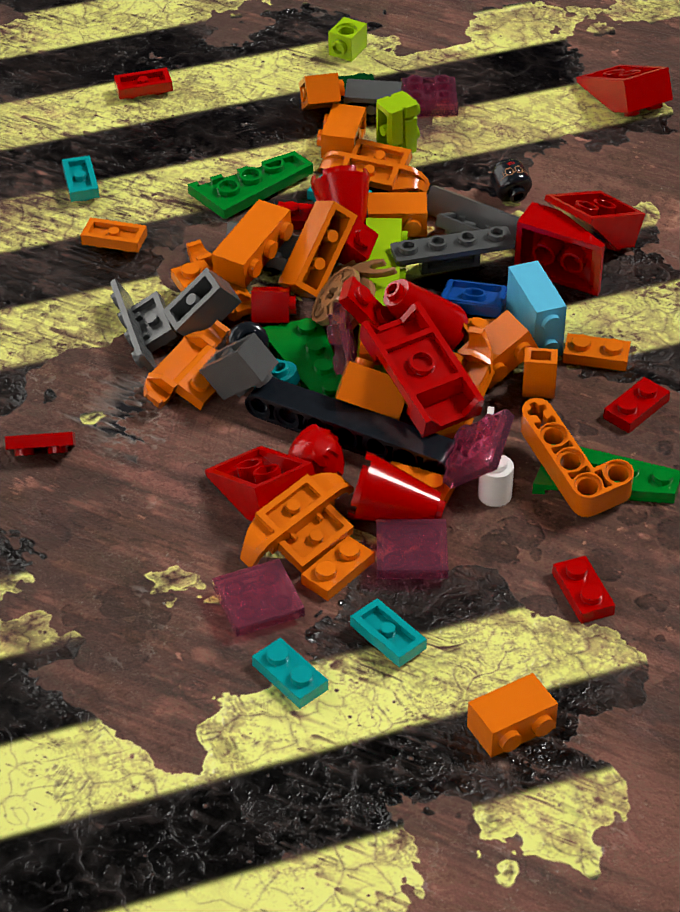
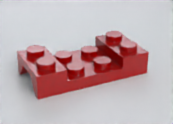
M420 301L413 303L401 318L377 327L368 320L361 323L359 339L373 361H380L405 399L408 404L406 413L422 438L481 415L485 399Z

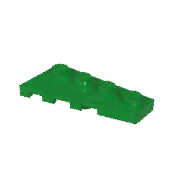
M294 151L261 162L262 166L257 168L248 166L238 168L235 175L224 178L222 174L210 177L209 183L199 185L196 181L187 184L188 194L225 220L254 205L258 199L263 200L313 174V163Z
M304 318L289 323L263 327L268 335L269 347L273 356L276 359L290 361L296 365L301 387L335 398L343 373L323 326L317 324L312 318Z
M580 447L593 467L614 459H622L632 465L634 477L630 501L674 504L680 488V470ZM542 464L534 480L532 494H545V490H558Z

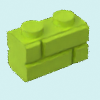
M404 91L391 94V97L386 96L377 99L376 142L411 149L412 153L416 152L417 139L420 137L417 116L420 115L421 111L416 99H413Z

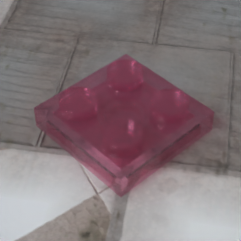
M334 302L333 314L328 315L327 335L329 344L334 345L335 356H333L336 375H342L347 361L355 362L357 349L350 314L339 302Z

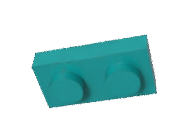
M90 155L62 159L64 176L71 202L100 198Z
M378 598L350 616V626L398 667H401L427 649V639Z
M281 637L252 655V666L299 709L329 690L328 679Z

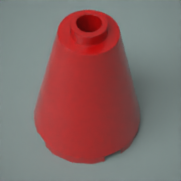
M340 165L322 170L323 176L317 179L316 174L312 176L310 183L316 201H335L358 215L357 218L366 224L370 175L366 168H363V172L356 170L355 165Z
M398 279L388 284L384 291L383 302L395 320L401 318L413 303L420 301L452 351L457 347L465 335L461 332L464 323L468 325L466 311L461 306L406 279Z
M366 452L365 459L371 462L369 466L362 465L350 504L355 506L356 510H348L346 518L431 526L433 520L440 521L446 501L440 500L441 492L374 453Z

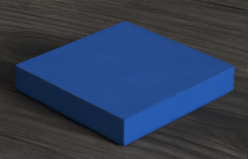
M449 279L441 297L461 306L466 311V314L497 318L502 314L506 304L507 286Z

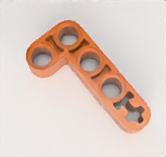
M532 398L523 404L521 433L570 508L581 517L595 516L626 502L630 498L634 469L629 462L622 459H614L593 467L547 400Z

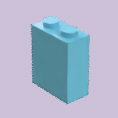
M538 260L508 266L506 310L530 332L539 348L558 349V356L563 355L567 309L563 299Z

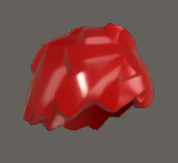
M312 424L302 430L294 439L288 450V455L312 462L315 475L331 472L343 476L345 462L342 447L338 442V436L331 433L329 429L319 427L317 424Z

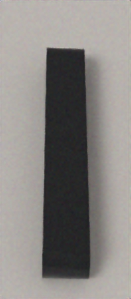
M274 377L262 387H255L245 399L246 409L258 419L298 433L312 424H317L319 427L329 429L331 433L338 436V442L343 449L363 456L366 455V452L374 453L389 463L394 461L449 477L463 457V449L451 438L436 433L422 438L417 428L413 425Z

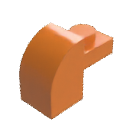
M525 347L522 397L555 399L558 349Z

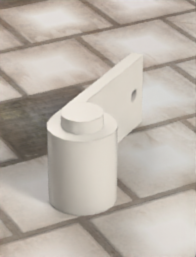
M488 406L485 425L478 424L476 434L477 440H483L479 464L478 497L487 506L501 507L510 502L512 498L514 464L505 455L491 453L494 407Z

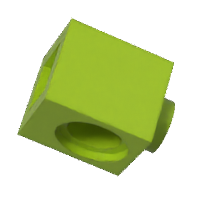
M343 17L328 32L329 55L352 62L367 47V23Z

